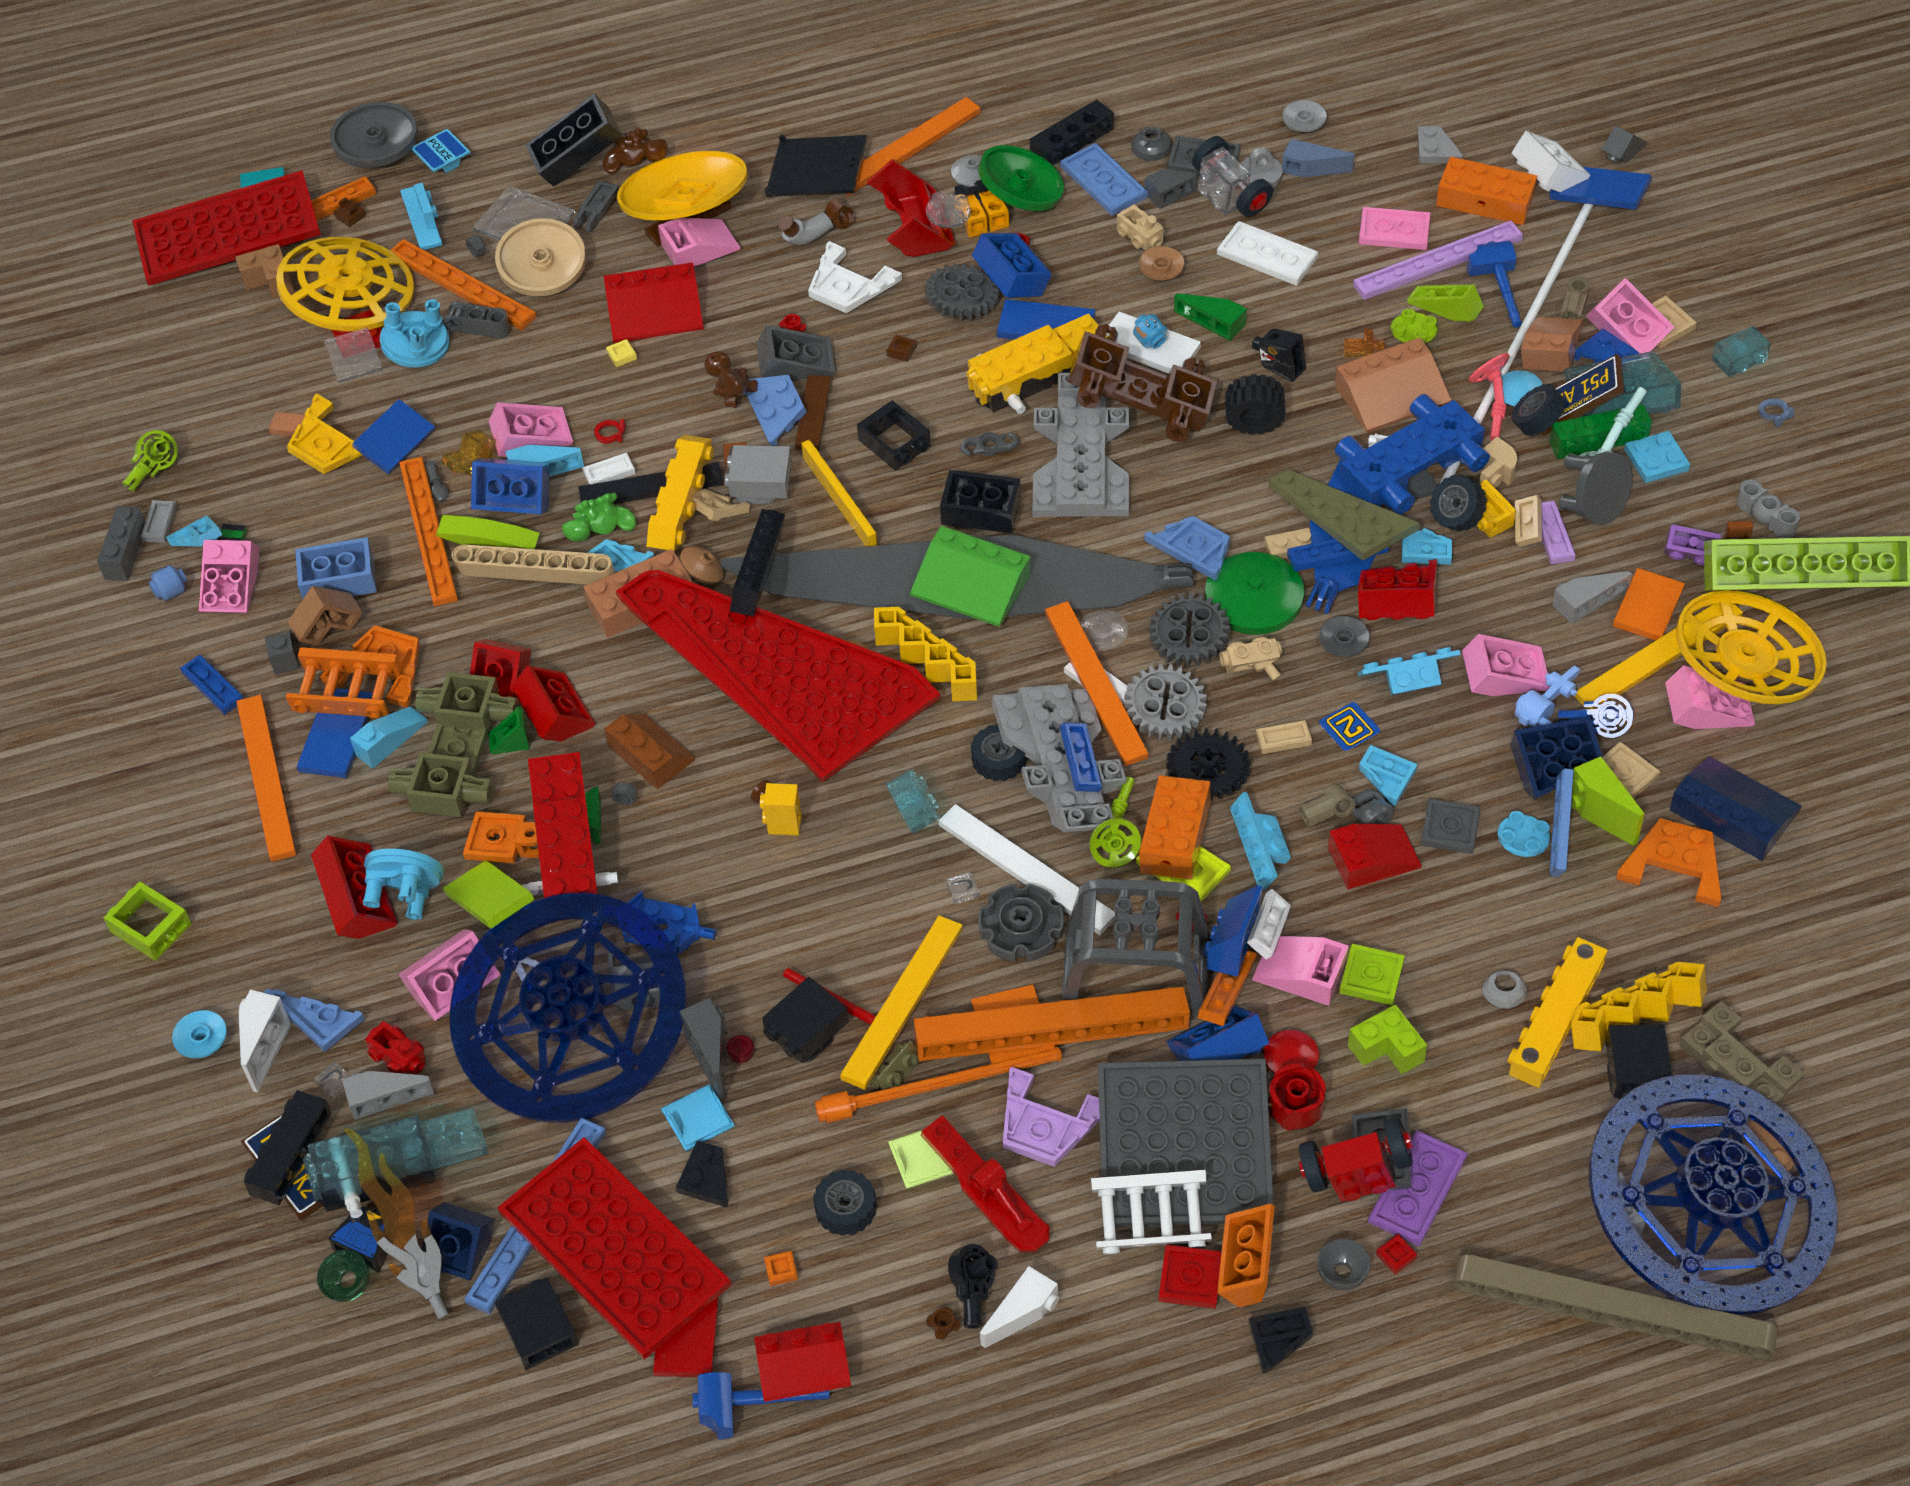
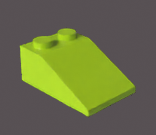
M1600 756L1575 767L1573 770L1571 807L1574 810L1576 809L1582 818L1632 846L1636 845L1645 813L1603 758Z

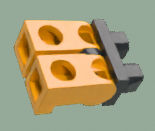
M977 180L974 183V187L966 188L963 184L955 186V207L960 218L963 220L969 238L981 235L982 233H988V229L990 232L1009 227V212L1006 205L992 194L981 180Z

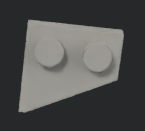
M1418 126L1419 163H1448L1450 157L1462 159V153L1440 126Z

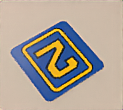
M1351 702L1319 721V724L1344 751H1348L1380 733V728L1355 702Z

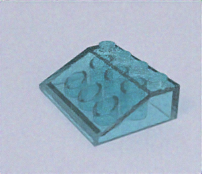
M1654 351L1621 357L1624 393L1585 413L1582 417L1625 408L1639 387L1647 391L1639 405L1644 404L1648 414L1669 412L1673 409L1681 408V382ZM1601 362L1564 369L1565 377L1568 381Z

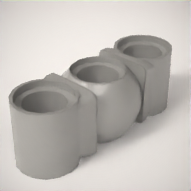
M1752 479L1743 481L1737 498V506L1749 515L1753 514V517L1759 523L1769 525L1768 529L1773 531L1776 537L1793 538L1800 519L1799 512L1790 508L1787 504L1783 506V502L1777 496L1767 494L1768 490L1763 488L1758 481Z

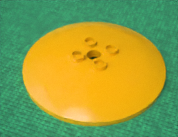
M695 151L678 154L653 162L632 174L620 186L617 199L621 210L634 218L644 220L684 218L702 213L729 200L745 185L748 172L744 161L731 153Z

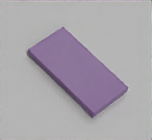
M1416 1130L1411 1138L1413 1148L1410 1149L1413 1165L1411 1166L1412 1188L1387 1190L1382 1193L1368 1218V1223L1391 1234H1399L1402 1239L1420 1247L1466 1161L1468 1153Z

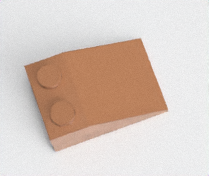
M1536 317L1526 331L1522 343L1523 369L1570 372L1583 326V319Z

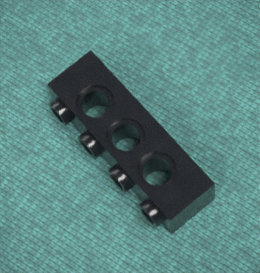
M1096 99L1030 138V151L1043 157L1051 165H1054L1113 130L1114 113Z

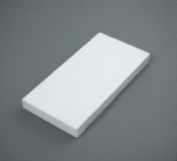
M1238 221L1217 248V255L1297 286L1317 260L1318 251Z
M1118 312L1109 324V326L1115 327L1118 332L1116 343L1129 347L1127 358L1166 373L1170 372L1173 364L1182 367L1183 362L1188 358L1195 357L1201 348L1200 341L1168 329L1167 339L1160 347L1156 349L1145 348L1133 335L1137 318L1122 312Z

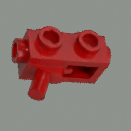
M383 1021L377 1027H374L365 1038L368 1047L367 1054L377 1063L381 1060L387 1063L386 1067L391 1073H413L417 1075L423 1070L425 1066L424 1061L426 1060L424 1047L416 1039L412 1041L408 1039L398 1026H390Z

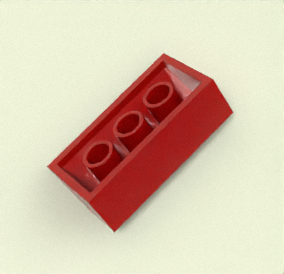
M327 835L313 851L311 857L337 935L361 939L395 927L398 923L385 886L382 887L380 906L378 908H369L362 904L367 885L365 883L366 868L364 862L366 855L372 852L371 845Z

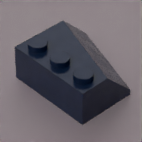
M1590 717L1514 730L1511 741L1512 752L1524 790L1534 800L1556 789V777L1564 768L1574 770L1575 767L1600 756L1603 758Z

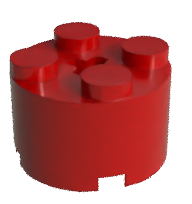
M1301 1064L1286 1065L1274 1074L1269 1087L1268 1103L1272 1105L1269 1111L1274 1120L1281 1124L1283 1129L1290 1131L1308 1128L1322 1118L1326 1092L1322 1076L1316 1070H1309Z

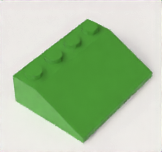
M941 526L929 545L910 591V596L1000 627L1030 577V556Z

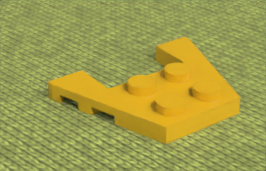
M316 393L312 399L313 403L310 408H307L304 414L305 417L301 425L299 424L287 445V449L290 454L319 472L326 474L362 456V454L352 447L354 440L321 421L334 408L332 402Z

